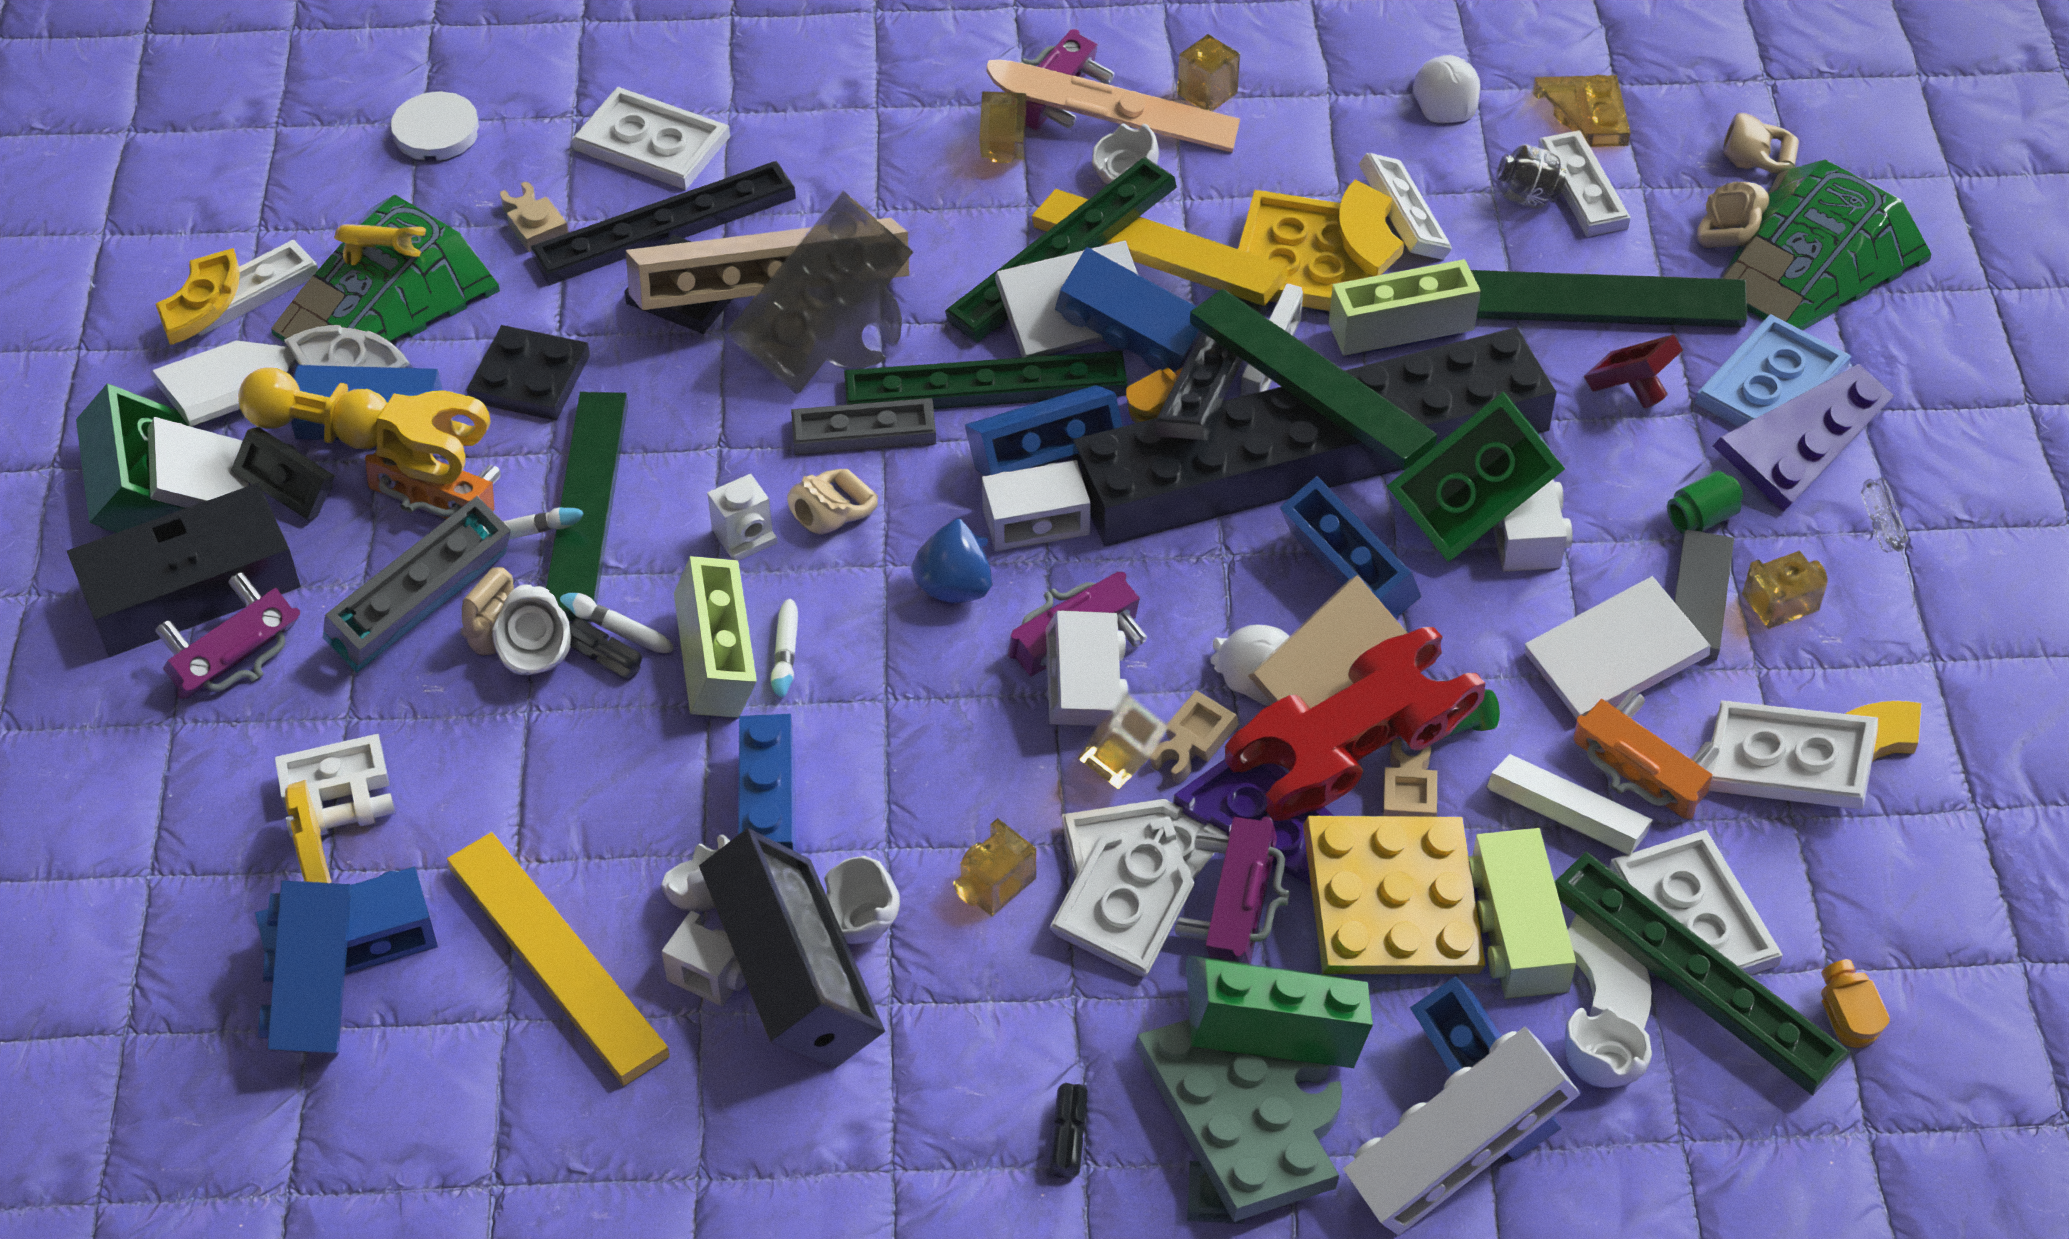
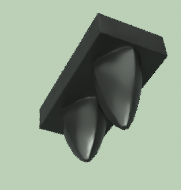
M260 427L247 430L231 469L232 472L249 483H259L263 492L307 520L319 515L327 494L332 490V482L335 477L329 471L297 452L294 446L283 443Z

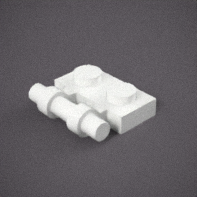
M379 734L275 757L281 797L285 809L287 810L285 800V788H287V785L306 780L321 830V836L329 834V828L358 822L360 827L376 823L375 818L395 813L391 793L370 798V790L390 786ZM348 795L353 796V802L323 808L322 801ZM293 816L286 817L290 837H293L290 820L294 819Z

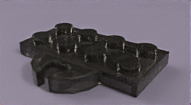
M842 191L725 334L795 394L801 392L826 360L844 369H863L874 366L885 360L886 357L881 351L870 350L864 345L862 332L866 326L872 325L880 329L885 343L892 347L898 344L901 337L902 316L897 300L886 286L914 252L845 191Z

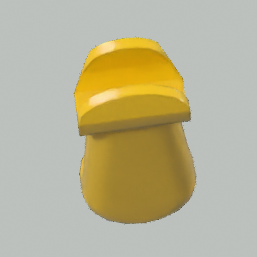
M344 224L336 229L334 239L345 243L343 249L344 261L347 264L351 262V265H356L361 260L363 247H375L376 245L394 246V249L401 254L419 257L421 251L413 247L411 238L412 235L424 236L426 229L423 227L391 228Z

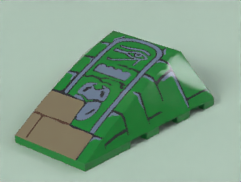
M1824 159L1778 173L1768 191L1769 205L1762 215L1759 230L1744 246L1738 247L1722 279H1746L1747 311L1763 320L1771 314L1803 331L1837 312L1840 304L1849 299L1857 301L1868 295L1870 288L1884 280L1890 283L1901 277L1905 268L1913 264L1919 267L1930 261L1932 253L1903 200Z
M394 194L370 208L357 225L391 228L423 227L426 229L424 236L412 235L411 238L413 247L421 251L420 256L414 257L401 254L394 249V246L376 245L375 247H363L361 260L356 265H351V262L347 264L344 261L343 249L345 243L342 242L299 291L272 326L271 331L273 336L285 342V339L308 329L340 325L342 328L358 329L366 332L371 331L390 342L405 333L413 337L427 329L426 322L445 312L451 317L467 309L466 302L480 294L488 298L500 292L499 284L460 232Z

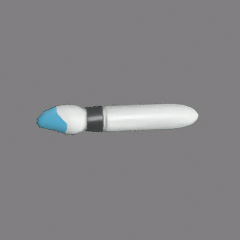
M559 507L554 508L550 512L528 515L503 522L511 529L510 540L551 529L570 527L580 521L583 512L577 508ZM483 527L484 530H485L488 534H490L489 531H488L485 527Z
M567 593L560 597V601L580 619H590V621L600 627L603 626L604 629L657 653H670L673 651L672 643L664 635L609 608L596 605L593 599L587 595Z
M787 599L783 602L778 615L774 656L775 667L770 678L773 691L779 697L786 696L794 679L792 668L795 659L798 609L792 599Z

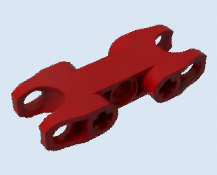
M1434 627L1419 628L1400 636L1388 638L1361 654L1349 669L1348 676L1353 684L1314 707L1310 708L1300 696L1295 694L1286 696L1262 709L1226 743L1225 763L1233 772H1245L1262 764H1277L1290 771L1286 776L1276 781L1266 793V812L1274 821L1288 820L1297 815L1321 809L1351 791L1357 785L1363 773L1362 767L1357 761L1396 738L1401 737L1413 750H1422L1449 735L1462 720L1473 713L1482 703L1486 683L1477 673H1465L1449 681H1435L1422 675L1421 672L1433 665L1442 654L1441 640L1443 636Z

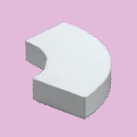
M328 325L302 331L284 340L299 365L413 368L396 346L371 331L366 332L358 329L342 328L340 325Z
M1576 914L1568 929V934L1576 964L1590 982L1594 998L1590 1016H1597L1606 1008H1612L1616 1015L1636 1021L1645 1030L1651 1007L1652 993L1647 968Z

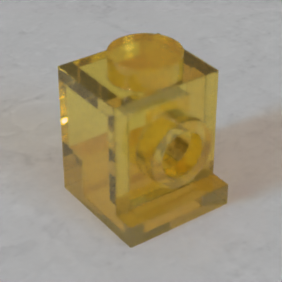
M1799 550L1763 564L1760 560L1751 562L1742 595L1766 627L1771 629L1819 611L1828 578L1823 565L1819 561L1813 560L1809 562Z
M998 818L990 824L991 837L984 843L978 842L965 853L960 862L961 876L954 881V888L963 901L971 906L977 904L991 917L1036 879V848Z

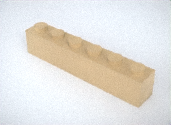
M892 218L630 249L626 250L629 295L642 310L909 276L908 231Z

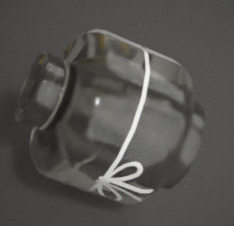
M1528 144L1518 146L1511 155L1504 154L1496 172V179L1502 181V194L1506 199L1535 209L1544 207L1548 202L1554 203L1562 191L1566 178V170L1561 168L1560 158L1556 154Z

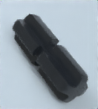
M576 618L572 623H569L571 648L592 660L598 657L596 660L598 664L624 679H629L639 672L642 656L638 651L614 637L607 640L609 638L607 633L583 619Z
M1062 1083L1057 1089L1055 1123L1049 1161V1170L1056 1177L1074 1178L1080 1173L1088 1092L1082 1084Z

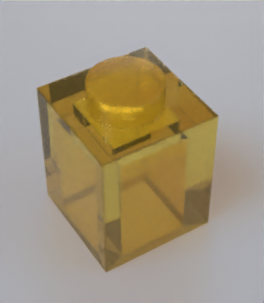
M1207 34L1179 54L1177 94L1200 109L1214 111L1238 93L1240 53Z
M982 91L979 135L981 158H989V160L996 163H1010L1015 159H1025L1026 93Z
M1127 695L1097 726L1078 759L1119 789L1150 758L1169 726Z

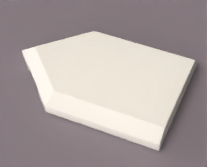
M236 340L152 370L150 374L151 379L191 427L239 410L238 392L240 385L253 371L272 367L287 372L289 368H293L296 365L297 360L289 347Z
M1166 799L1062 814L1063 832L1074 880L1098 836L1115 831L1121 833L1148 825L1150 821L1167 816L1171 818L1177 835L1176 840L1185 864L1188 865L1194 880L1215 853L1195 849L1194 840L1196 839L1197 832L1227 835V833L1210 823L1205 826L1182 813L1181 807Z
M1170 816L1150 821L1148 825L1125 832L1115 831L1098 836L1051 923L1050 930L1059 938L1136 976L1147 977L1194 887L1189 867L1185 864L1176 840L1177 835Z

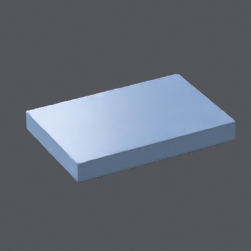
M1770 314L1697 392L1695 404L1740 427L1841 374L1848 368L1851 355Z

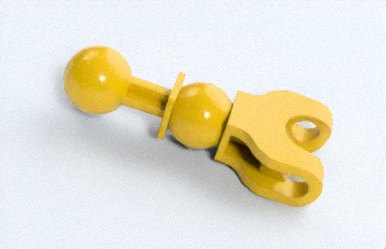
M272 367L257 369L250 373L241 383L238 392V404L242 414L257 427L276 429L287 425L294 418L324 424V441L326 443L332 444L336 437H338L343 443L354 449H371L377 446V456L392 459L408 477L438 484H449L459 477L466 463L463 446H473L480 442L489 429L491 422L486 406L473 397L443 390L425 392L416 396L394 393L387 403L380 394L370 389H353L348 392V385L340 383L329 398L300 391L297 382L291 375L281 369ZM456 415L467 416L474 422V426L453 421L452 417ZM433 454L442 455L449 465L439 463L433 457Z

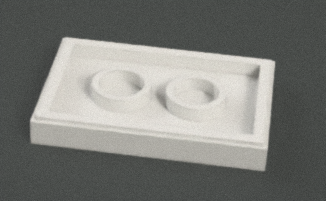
M617 87L572 138L574 151L686 190L730 138L729 125Z
M1126 240L1092 248V250L1138 274ZM1083 251L997 271L995 281L1022 358L1045 356L1105 341L1102 335L1085 326L1077 327L1070 324L1062 317L1061 313L1055 310L1060 289Z
M1651 576L1525 643V654L1577 719L1580 715L1586 716L1601 698L1612 706H1616L1631 691L1640 693L1710 655V644L1656 579Z
M1721 700L1711 741L1712 747L1714 745L1718 747L1719 755L1706 769L1713 774L1709 791L1863 809L1878 733V717Z
M1707 830L1633 852L1631 855L1627 854L1611 859L1609 869L1749 975L1780 966L1783 954Z

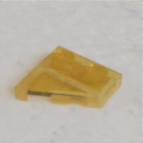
M1617 75L1534 78L1533 95L1537 99L1546 97L1554 106L1553 115L1563 125L1569 127L1572 132L1580 130L1589 147L1628 146L1630 129Z

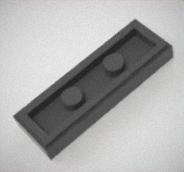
M932 398L791 409L795 455L937 444Z
M1685 529L1674 602L1710 644V655L1705 658L1717 660L1721 645L1734 538Z

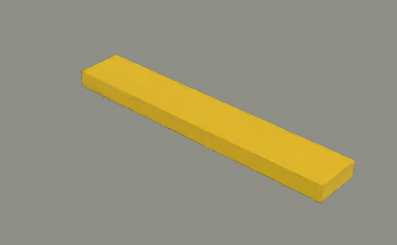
M1055 188L1033 213V227L1047 232L1089 199ZM1143 217L1137 218L1104 244L1108 245L1126 240L1134 262L1219 291L1223 288L1234 296L1263 306L1268 303L1288 278L1287 265Z
M493 832L447 858L451 872L623 1087L670 1057L669 1049L665 1042Z

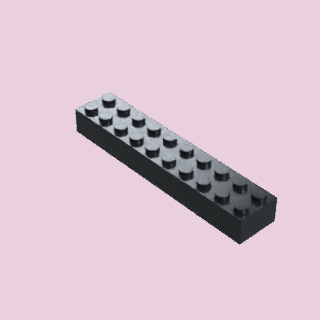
M1517 327L1344 370L1437 433L1436 445L1503 391L1538 434L1550 429L1556 390ZM1283 387L1223 401L1204 440L1156 436L1155 421L1157 418L1073 439V461L1077 460L1090 500V517L1104 547L1289 499L1316 476L1329 488L1401 470Z

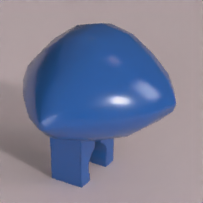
M958 518L941 527L917 551L911 566L915 583L931 597L947 603H965L985 597L993 585L990 564L981 547L987 546L988 538L973 534L967 525Z

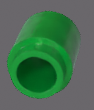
M1714 471L1677 490L1674 498L1667 502V512L1671 522L1680 533L1684 534L1685 529L1704 532L1737 515L1741 511L1743 491L1734 477L1727 476L1721 471Z

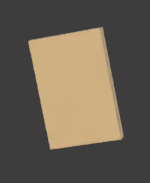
M1356 575L1346 582L1255 668L1248 677L1272 704L1286 696L1296 694L1312 708L1353 684L1348 676L1349 669L1361 654L1388 638L1400 636L1407 632L1360 577Z

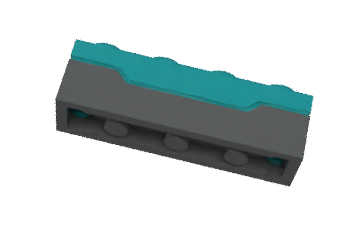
M478 496L474 497L326 613L322 638L356 673L359 672L506 554L511 529ZM483 526L489 531L490 534H488L484 530Z

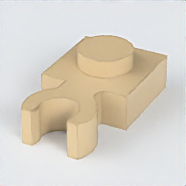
M525 181L521 183L523 196L513 198L508 195L506 190L501 191L500 196L503 210L507 213L509 227L528 252H531L530 246L568 233L567 222L546 196L536 201L533 186Z
M1195 690L1165 726L1167 737L1171 741H1164L1152 750L1150 755L1152 767L1158 771L1165 761L1170 759L1178 760V763L1172 768L1171 774L1174 782L1178 784L1183 782L1191 772V760L1194 756L1197 755L1208 762L1239 725L1237 714Z
M1396 738L1392 743L1390 764L1392 767H1385L1383 816L1437 817V770H1427L1431 746L1420 750V754L1416 756H1408L1401 750V739Z

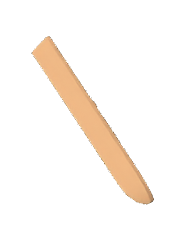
M989 60L987 63L986 72L992 82L1004 92L1018 98L1118 124H1125L1140 129L1141 125L1145 123L1153 133L1233 152L1240 123L1239 118L1024 63L1006 60Z

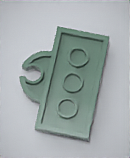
M1190 1019L1137 1034L1135 1050L1234 1222L1336 1189L1339 1174L1318 1140L1326 1136L1337 1121L1342 1096L1341 1082H1329L1326 1089L1317 1094L1306 1093L1296 1085L1305 1081L1319 1083L1325 1080L1330 1065L1191 1046Z

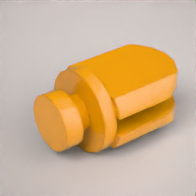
M1169 368L1162 371L1159 369L1127 387L1128 411L1135 423L1158 417L1183 368L1175 371V373Z
M1840 960L1828 965L1821 971L1823 980L1827 984L1821 990L1823 998L1821 1002L1838 1039L1843 1045L1853 1048H1865L1873 1044L1890 1021L1889 1014L1874 982L1869 980L1866 973H1856L1851 960Z

